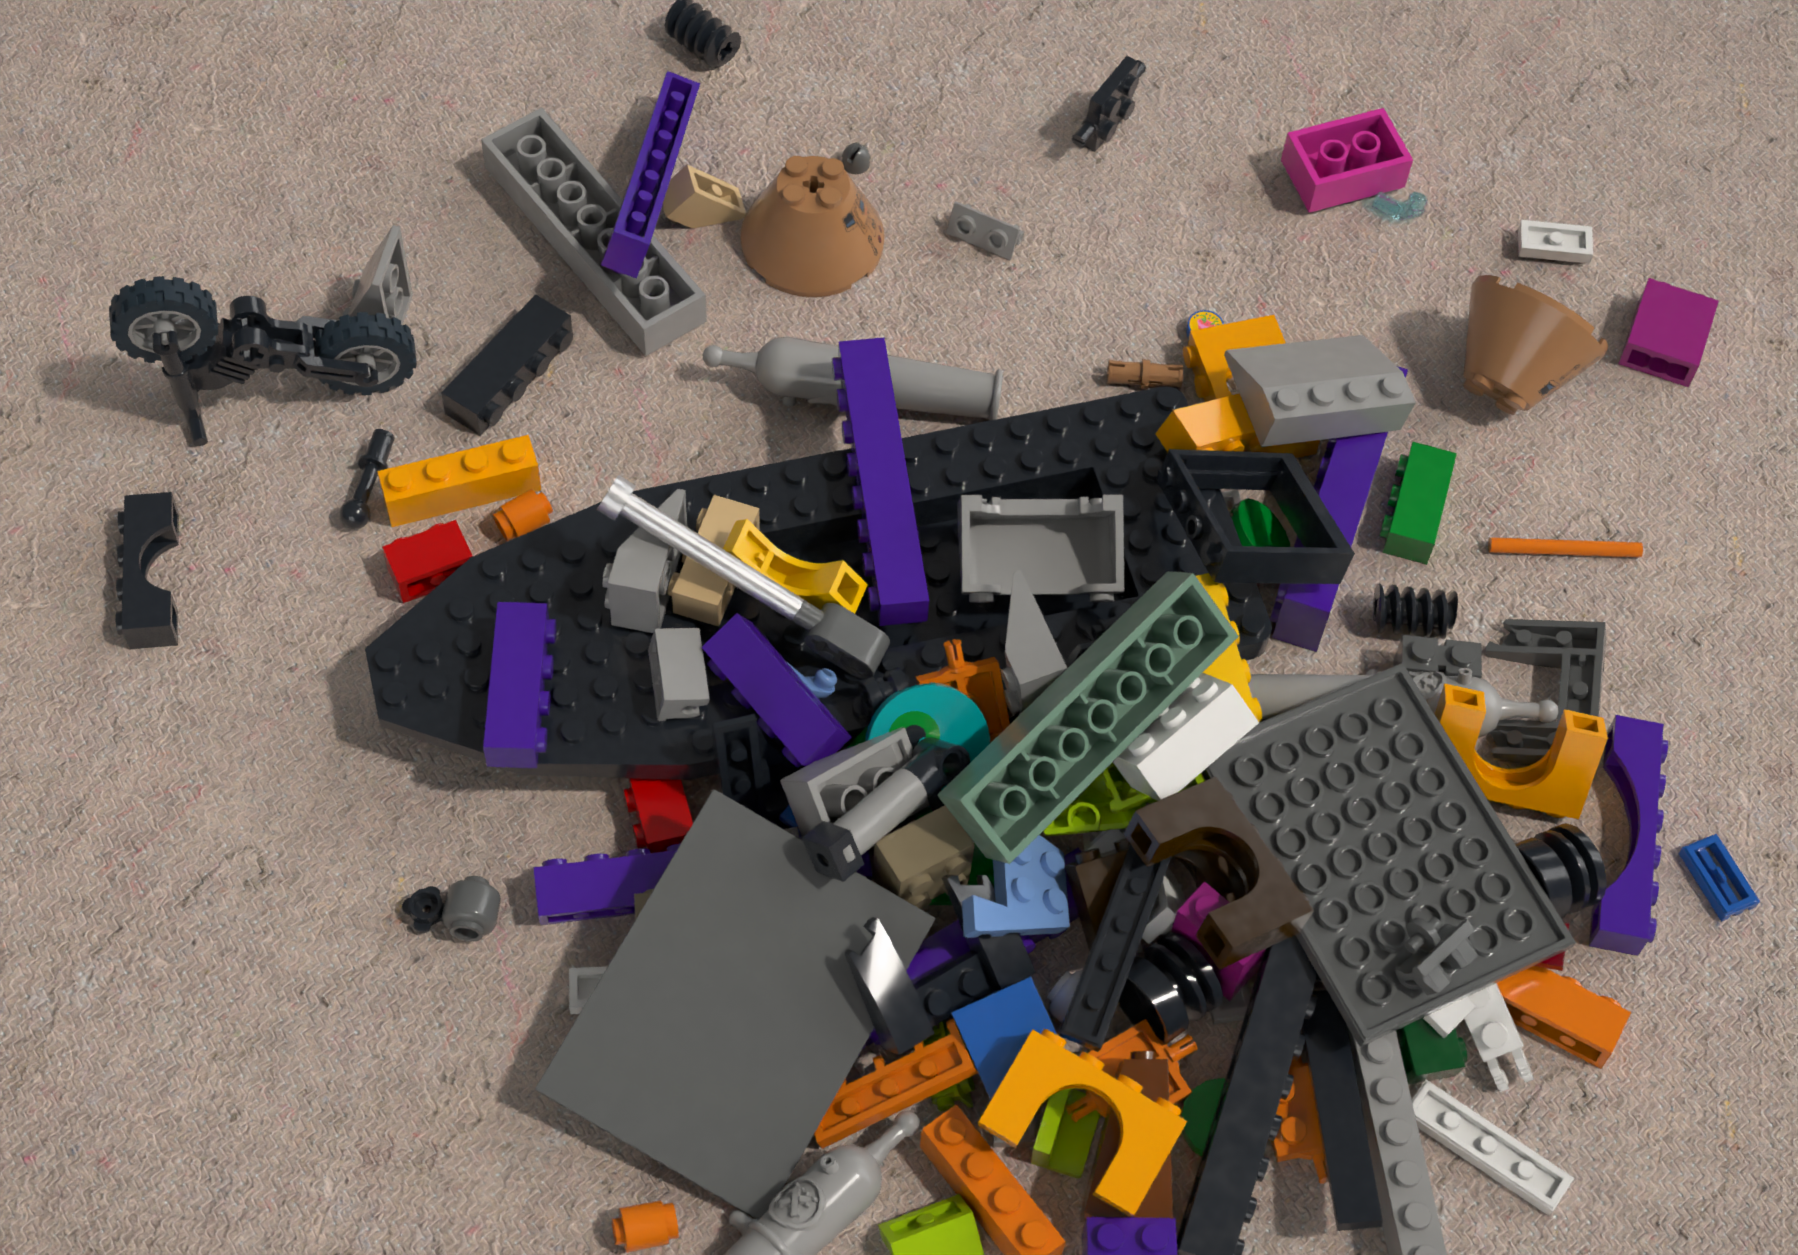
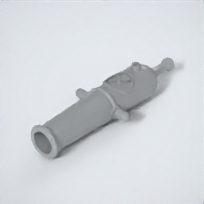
M779 337L767 342L758 352L741 353L722 350L716 345H710L703 351V361L707 366L718 367L719 365L739 367L756 373L758 381L768 392L783 397L782 403L785 406H795L796 398L806 399L808 403L833 404L838 406L837 389H842L841 381H834L832 373V358L838 357V345L794 337ZM888 355L897 409L986 418L988 421L997 419L1003 381V371L1001 369L996 370L995 374Z
M1460 668L1458 676H1445L1442 672H1409L1434 714L1444 683L1484 692L1486 715L1478 738L1484 737L1495 729L1499 720L1535 718L1541 722L1549 723L1558 716V706L1552 700L1546 699L1538 703L1501 698L1497 690L1487 680L1472 676V670L1468 668ZM1370 669L1366 675L1251 674V681L1248 685L1252 698L1256 697L1260 703L1262 720L1259 722H1263L1381 671Z
M909 1110L902 1111L896 1116L894 1124L881 1137L867 1146L861 1148L854 1144L842 1145L825 1152L801 1177L788 1183L772 1199L769 1210L760 1219H752L745 1212L734 1210L729 1216V1221L742 1235L724 1255H816L874 1203L881 1192V1164L899 1142L906 1136H912L918 1131L920 1124L918 1116Z

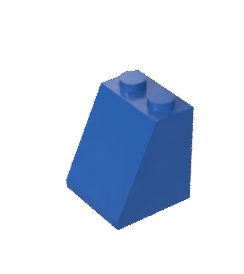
M1031 977L952 1012L990 1100H992L1032 1029L1040 1034L1043 1029L1057 1034Z

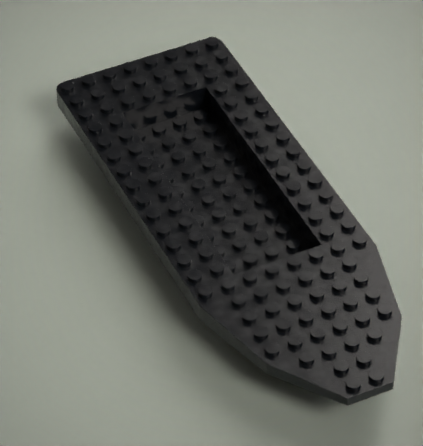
M1170 386L902 438L929 596L928 619L924 622L879 626L877 611H870L868 587H873L872 576L865 577L863 571L862 553H867L868 551L866 543H859L857 519H862L861 509L854 510L852 486H857L856 476L849 477L847 453H852L851 448L632 492L658 509L677 489L685 490L687 527L698 533L696 531V523L702 508L708 509L714 495L759 508V531L784 553L810 563H829L844 560L868 584L855 614L883 631L890 639V645L873 677L876 679L881 677L883 679L886 671L899 667L903 671L909 687L917 685L916 676L936 672L948 666L944 643L950 641L952 644V640L955 639L961 640L964 662H975L995 657L999 662L1000 673L1001 669L1006 668L1005 645L1011 595H993V602L974 603L969 602V595L961 594L957 502L961 495H982V499H987V503L990 502L992 497H1000V499H1079L1080 497H1088L1090 503V499L1102 498V495H1123L1124 592L1114 594V601L1090 602V595H1033L1064 662L1076 646L1091 642L1084 628L1096 624L1098 619L1107 620L1125 613L1166 572L1194 573L1195 576L1208 573L1157 482L1158 469L1162 468L1168 452L1155 433L1173 410L1189 406L1183 393ZM1199 489L1232 546H1242L1221 489ZM601 502L471 557L365 648L381 727L486 763L483 744L497 602L547 603L549 619H556L555 644H548L547 655H553L552 680H545L544 691H550L549 716H542L541 728H547L546 753H539L537 768L498 767L518 775L693 780L716 775L712 737L713 723L752 714L755 715L757 720L760 716L753 707L746 709L733 696L731 691L736 687L728 678L723 681L709 668L707 662L711 658L703 650L710 699L708 705L698 706L700 715L696 717L666 719V721L657 720L648 652L653 633L612 625L610 609L605 608V597L608 588L602 585L606 564L614 563L617 549L639 526L620 514L614 521L599 512L597 508ZM682 555L677 569V573L681 572L682 567L684 565V563H682ZM1223 583L1228 593L1229 603L1226 610L1229 620L1236 623L1239 631L1240 642L1237 647L1240 658L1245 660L1255 659L1265 652L1272 631L1271 621L1257 584ZM738 587L734 589L719 627L673 613L672 596L669 597L661 629L699 628L703 646L737 613L751 621L783 659L804 677L815 676L816 672L823 668L833 671L837 677V682L834 685L835 691L827 698L818 699L852 737L842 747L848 746L870 723L872 718H870L864 707L859 691V681L862 679L849 674L811 650L805 642V637L809 632ZM1001 674L1003 689L1006 690L1007 688ZM777 736L773 739L780 746L785 747Z

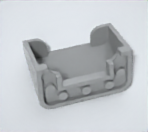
M961 495L959 498L957 511L961 594L969 595V602H993V595H1011L1013 572L1022 570L1033 595H1090V602L1114 601V594L1124 592L1123 495H1102V498L1090 499V503L1088 497H1080L1079 499H1000V497H992L989 503H987V499H982V495Z

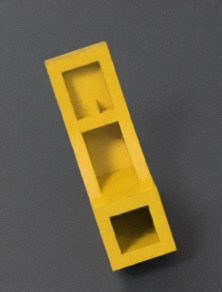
M748 519L735 521L723 547V550L820 610L825 603H835L855 614L868 585L844 560L829 563H810L784 553L772 544Z

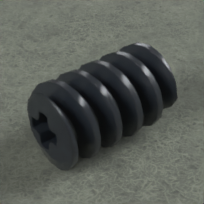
M676 0L669 9L665 19V32L668 36L675 38L680 45L685 46L688 51L695 53L700 60H704L712 68L722 67L728 63L740 48V34L738 32L732 33V28L729 25H722L721 19L717 17L712 18V13L709 10H703L701 4L693 3V0Z
M1380 583L1376 585L1372 613L1373 620L1377 624L1378 633H1383L1387 623H1391L1394 635H1398L1402 625L1406 624L1409 635L1414 636L1418 626H1422L1425 637H1430L1435 627L1439 630L1440 639L1445 640L1449 629H1453L1458 610V594L1456 591L1451 592L1447 599L1445 592L1438 589L1431 598L1427 588H1421L1417 596H1415L1414 589L1411 586L1405 587L1400 595L1396 585H1390L1385 594L1383 586Z

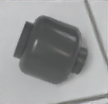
M467 876L465 880L451 884L446 893L442 912L443 924L450 930V934L459 940L473 942L481 940L483 936L492 933L496 927L501 903L499 892L489 885L487 879L480 876Z

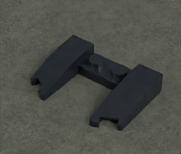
M977 874L976 882L978 885H960L959 876L945 875L942 877L964 934L962 901L975 895L996 903L995 889L987 875ZM874 917L867 920L863 926L871 933L872 938L862 953L858 955L849 949L844 953L882 1048L896 1054H902L935 1034L932 1027L952 1016V1012L974 1003L993 990H1003L1036 973L1019 933H1007L1004 936L991 937V934H981L976 938L965 937L970 949L969 952L912 984L878 918Z

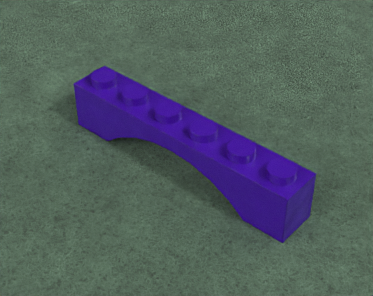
M1615 715L1607 730L1608 739L1604 748L1603 769L1615 784L1624 803L1629 822L1630 844L1626 864L1621 875L1606 889L1605 895L1600 902L1592 908L1589 947L1638 956L1646 943H1652L1655 937L1657 921L1655 918H1651V906L1656 904L1659 883L1653 881L1654 869L1658 868L1661 859V846L1656 845V834L1660 833L1664 819V811L1658 809L1659 798H1662L1666 786V775L1660 774L1661 763L1665 762L1668 753V740L1663 739L1664 724Z

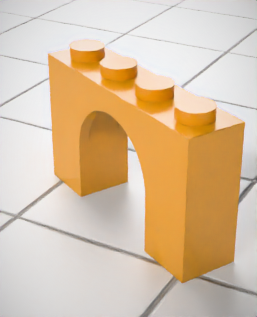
M1275 315L1191 330L1188 344L1183 348V357L1186 367L1188 369L1192 368L1195 375L1194 384L1197 396L1207 402L1232 395L1226 384L1233 377L1224 356L1226 350L1285 344L1286 342ZM1320 440L1290 443L1283 446H1268L1260 452L1293 453L1295 458L1316 454Z
M1444 683L1435 710V716L1487 800L1505 803L1514 809L1522 810L1528 808L1546 812L1555 818L1569 817L1579 820L1608 739L1604 718L1564 709L1552 745L1544 757L1524 768H1500L1486 762L1475 750L1486 715L1484 692Z
M1032 1029L980 1118L978 1126L1016 1148L1039 1107L1053 1094L1074 1088L1085 1089L1098 1094L1107 1101L1117 1116L1120 1127V1140L1113 1159L1092 1195L1130 1218L1133 1217L1187 1123L1186 1120L1179 1117L1182 1110L1161 1097H1158L1157 1101L1154 1102L1142 1095L1143 1087L1125 1075L1120 1074L1118 1079H1115L1102 1071L1105 1064L1094 1056L1082 1051L1078 1057L1064 1048L1066 1041L1057 1034L1047 1029H1043L1040 1034Z

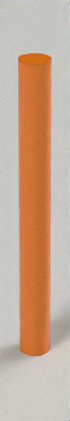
M1490 537L1488 540L1489 553L1641 558L1643 544L1642 542Z

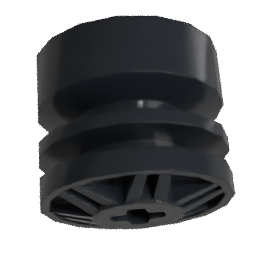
M1567 823L1557 825L1548 831L1536 834L1534 838L1531 837L1515 843L1561 919L1567 914L1579 912L1585 907L1599 903L1605 895L1607 885L1605 866L1596 846L1589 836L1578 827Z
M1170 931L1157 940V944L1153 943L1144 950V958L1139 956L1134 958L1118 1004L1133 1026L1146 1019L1155 1035L1166 1045L1188 1029L1189 1019L1198 1021L1206 1015V1011L1210 1012L1222 1004L1223 993L1216 974L1202 953L1182 935Z

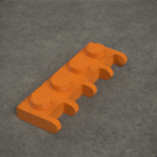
M953 1018L946 1022L950 1035L927 1046L922 1041L914 1046L915 1052L886 1065L882 1055L879 1054L872 1058L877 1069L876 1071L849 1084L845 1078L814 1133L816 1141L822 1149L977 1074V1068L955 1019Z

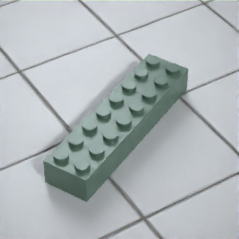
M1166 572L937 796L986 858L1010 864L1239 637L1194 573Z

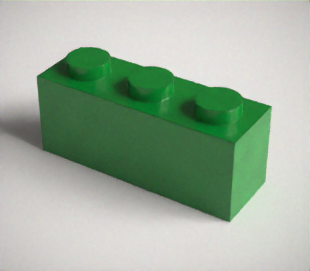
M1412 442L1408 456L1400 455L1395 476L1401 477L1400 485L1393 484L1387 506L1394 507L1392 516L1385 514L1379 536L1386 538L1382 553L1427 565L1435 545L1457 453Z

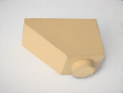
M686 165L670 179L663 201V212L668 219L692 229L740 220L746 215L738 187L689 165Z

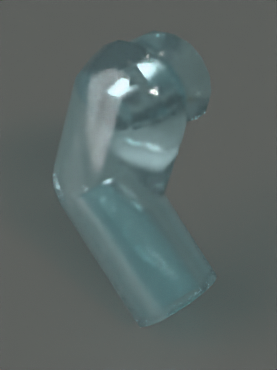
M1380 191L1375 197L1372 207L1395 220H1404L1420 217L1425 212L1424 207L1428 199L1420 192H1413L1409 195L1408 200L1398 201Z

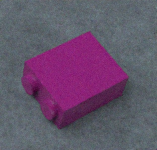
M1648 278L1639 298L1618 364L1689 387L1699 368L1719 300L1670 285L1666 282Z
M1204 882L1177 910L1171 932L1182 935L1202 953L1220 982L1223 996L1231 1001L1257 973L1266 948L1219 970L1195 934L1209 912L1230 902Z

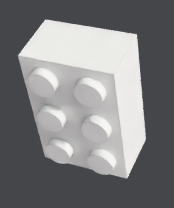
M1202 673L1113 763L1132 788L1159 801L1178 793L1259 722L1232 684Z

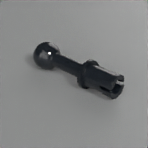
M375 429L365 455L359 457L358 466L363 471L353 498L344 502L339 510L340 520L347 528L360 529L370 520L371 513L367 502L378 476L377 471L388 469L386 462L395 439L394 435L387 430Z

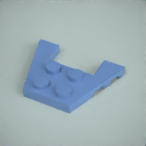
M1038 835L1010 864L993 860L996 903L975 895L962 901L964 937L976 938L981 934H991V937L1004 936L1007 933L1019 932L1021 935L1058 934L1070 927L1064 852L1041 835Z

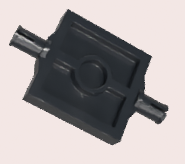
M1126 55L1091 97L1086 119L1083 120L1082 126L1077 132L1072 135V141L1075 145L1079 147L1084 146L1096 152L1104 141L1109 142L1112 139L1119 122L1122 119L1127 120L1134 110L1135 101H1133V93L1139 84V78L1146 71V66L1143 62Z

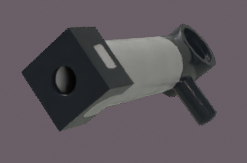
M926 737L920 740L913 750L910 761L836 822L831 824L822 821L802 837L816 872L844 882L864 865L861 855L928 800L932 812L945 806L937 795L942 791V787L947 786L970 764V756L967 750L960 745L933 737Z

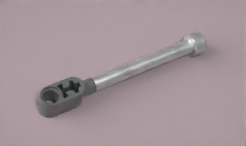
M620 475L617 476L597 508L599 512L614 521L620 514L809 631L805 637L807 646L849 674L861 679L873 677L890 645V639L883 631L838 604L825 603L821 610L636 496L632 493L636 485Z

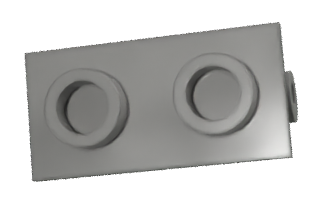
M954 202L946 233L1011 260L1015 245H1019L1024 237V231L1020 230L1019 225L1015 224L1013 226L971 208L969 204L963 205L959 202Z

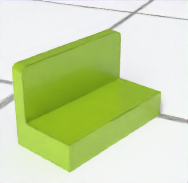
M1066 1089L1049 1097L1033 1147L1031 1164L1077 1179L1082 1177L1100 1114L1095 1110L1075 1123L1071 1119L1072 1114H1068L1066 1106L1086 1096V1093L1074 1089Z
M959 1194L878 1224L881 1239L892 1255H984L973 1211Z

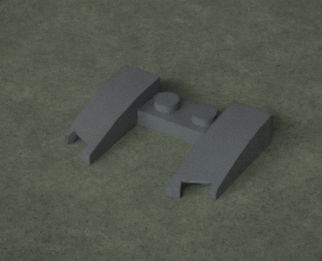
M1504 620L1503 627L1510 633L1502 645L1489 641L1486 646V657L1561 669L1559 712L1557 722L1499 720L1496 728L1489 732L1497 746L1491 749L1493 758L1530 766L1539 761L1549 751L1564 709L1600 717L1602 677L1606 652L1605 622Z

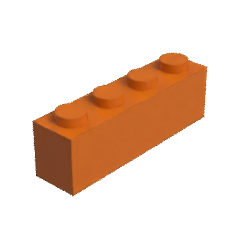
M1532 966L1497 983L1514 1024L1602 1069L1611 1056L1631 1014L1630 1011L1622 1008L1616 1000L1607 996H1599L1583 988L1581 983L1574 978L1560 976L1547 968Z
M957 1104L922 1128L919 1147L954 1192L963 1198L973 1211L976 1220L1004 1255H1062L1066 1241Z

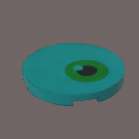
M930 682V684H920L908 687L902 691L898 690L890 695L874 713L868 726L865 740L868 741L898 728H905L913 750L920 740L926 737H933L964 747L969 753L971 763L990 744V734L982 712L969 697L951 686Z

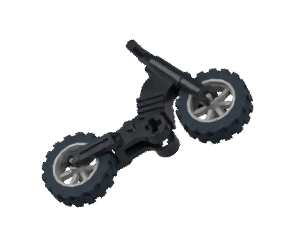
M164 276L153 277V280L146 281L145 278L134 281L135 285L131 287L129 285L122 287L120 294H115L111 299V305H109L110 335L112 341H116V347L121 352L127 351V355L134 359L138 357L144 358V362L155 363L156 360L162 361L164 366L162 367V372L168 378L177 404L183 411L194 446H203L208 443L197 392L199 390L220 389L233 382L244 384L245 380H248L250 375H253L255 370L259 368L269 369L274 373L282 372L284 369H296L304 377L318 378L322 384L327 383L329 388L334 391L340 389L344 391V394L354 395L355 392L362 395H372V392L379 391V393L390 391L389 388L392 386L396 388L404 384L405 378L410 379L412 377L413 369H416L417 366L415 341L413 334H411V329L406 324L402 326L401 320L392 317L389 319L386 318V314L382 313L368 315V312H359L357 316L350 317L349 314L340 316L339 320L302 316L297 321H284L269 317L266 313V304L259 297L241 296L230 303V319L222 318L220 323H218L216 301L212 300V294L207 289L201 290V285L193 281L186 283L183 278L173 277L172 280L165 279Z

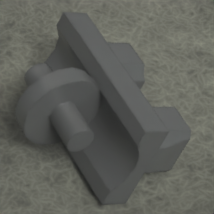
M1415 917L1406 926L1410 939L1405 943V948L1413 954L1395 972L1401 981L1414 980L1427 995L1441 992L1451 980L1440 965L1444 959L1448 961L1453 970H1458L1468 966L1478 957L1468 939L1475 929L1468 920H1464L1456 927L1451 924L1442 926L1441 921L1436 917H1433L1428 922L1422 918Z

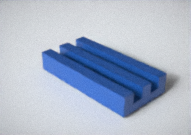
M1717 833L1682 847L1678 853L1721 922L1729 919L1733 914L1735 916L1742 914L1745 909L1751 910L1756 908L1760 903V900ZM1706 848H1710L1742 900L1739 901L1726 881L1725 874L1720 867L1716 866Z

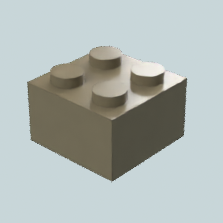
M943 806L884 836L874 844L872 878L879 886L923 910L931 903L932 899L943 893L948 895L942 877L945 875L959 876L960 885L968 883V880H970L974 842L948 808Z

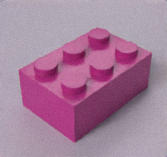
M1384 108L1287 132L1281 162L1310 213L1404 188L1411 170L1413 158Z

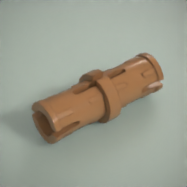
M1142 359L1141 362L1108 361L1107 384L1140 385V389H1148V386H1170L1180 389L1182 387V364L1150 363L1149 359Z

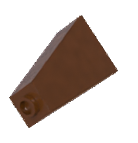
M1135 1051L1130 1052V1059H1124L1119 1063L1115 1079H1118L1120 1074L1125 1075L1143 1087L1141 1094L1156 1102L1158 1097L1169 1101L1168 1059H1156V1052ZM1109 1104L1080 1211V1222H1085L1086 1217L1130 1218L1092 1195L1113 1159L1120 1140L1119 1122ZM1171 1151L1138 1210L1131 1218H1173Z

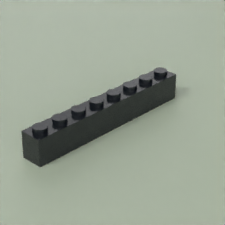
M1295 935L1266 948L1261 960L1176 1238L1177 1255H1242L1245 1240L1240 1239L1239 1236L1243 1223H1250L1256 1209L1257 1198L1252 1197L1256 1181L1262 1182L1269 1165L1270 1157L1265 1156L1264 1152L1268 1139L1274 1141L1279 1131L1282 1116L1277 1115L1276 1112L1280 1099L1286 1100L1290 1093L1294 1076L1288 1074L1292 1058L1298 1060L1303 1050L1306 1036L1300 1034L1304 1019L1310 1020L1314 1012L1317 996L1313 995L1312 991L1315 981H1321Z

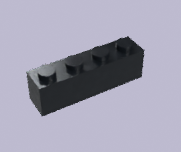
M535 294L441 392L445 415L479 436L489 426L496 425L501 419L503 411L513 401H518L524 395L527 386L536 376H541L546 372L550 362L560 351L564 352L570 346L573 340L571 315Z

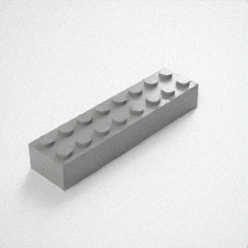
M542 107L481 139L485 168L645 356L707 322L705 293L654 235L652 236L637 279L625 274H618L612 269L601 266L623 200Z

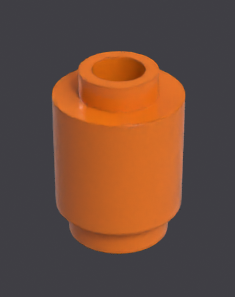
M530 489L499 506L500 511L492 516L505 540L510 541L513 538L520 537L550 523L549 514L553 512V509L543 492L536 494L533 489Z
M659 1200L619 1208V1217L612 1218L611 1220L615 1244H623L626 1253L668 1245L669 1240L679 1238L677 1216L673 1203L662 1204V1201Z

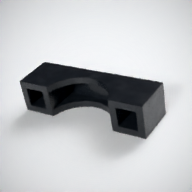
M172 492L125 495L124 511H119L117 517L119 532L123 535V544L117 545L118 564L120 568H123V577L116 579L117 597L119 601H122V611H117L115 615L118 635H124L130 650L178 646V610L171 591L154 586L147 580L148 571L153 562L165 551L179 545V511Z

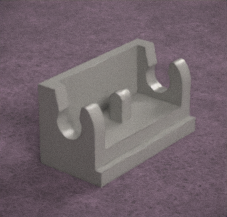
M664 628L654 630L648 652L658 721H666V719L696 717L700 715L698 706L708 705L710 699L699 628Z

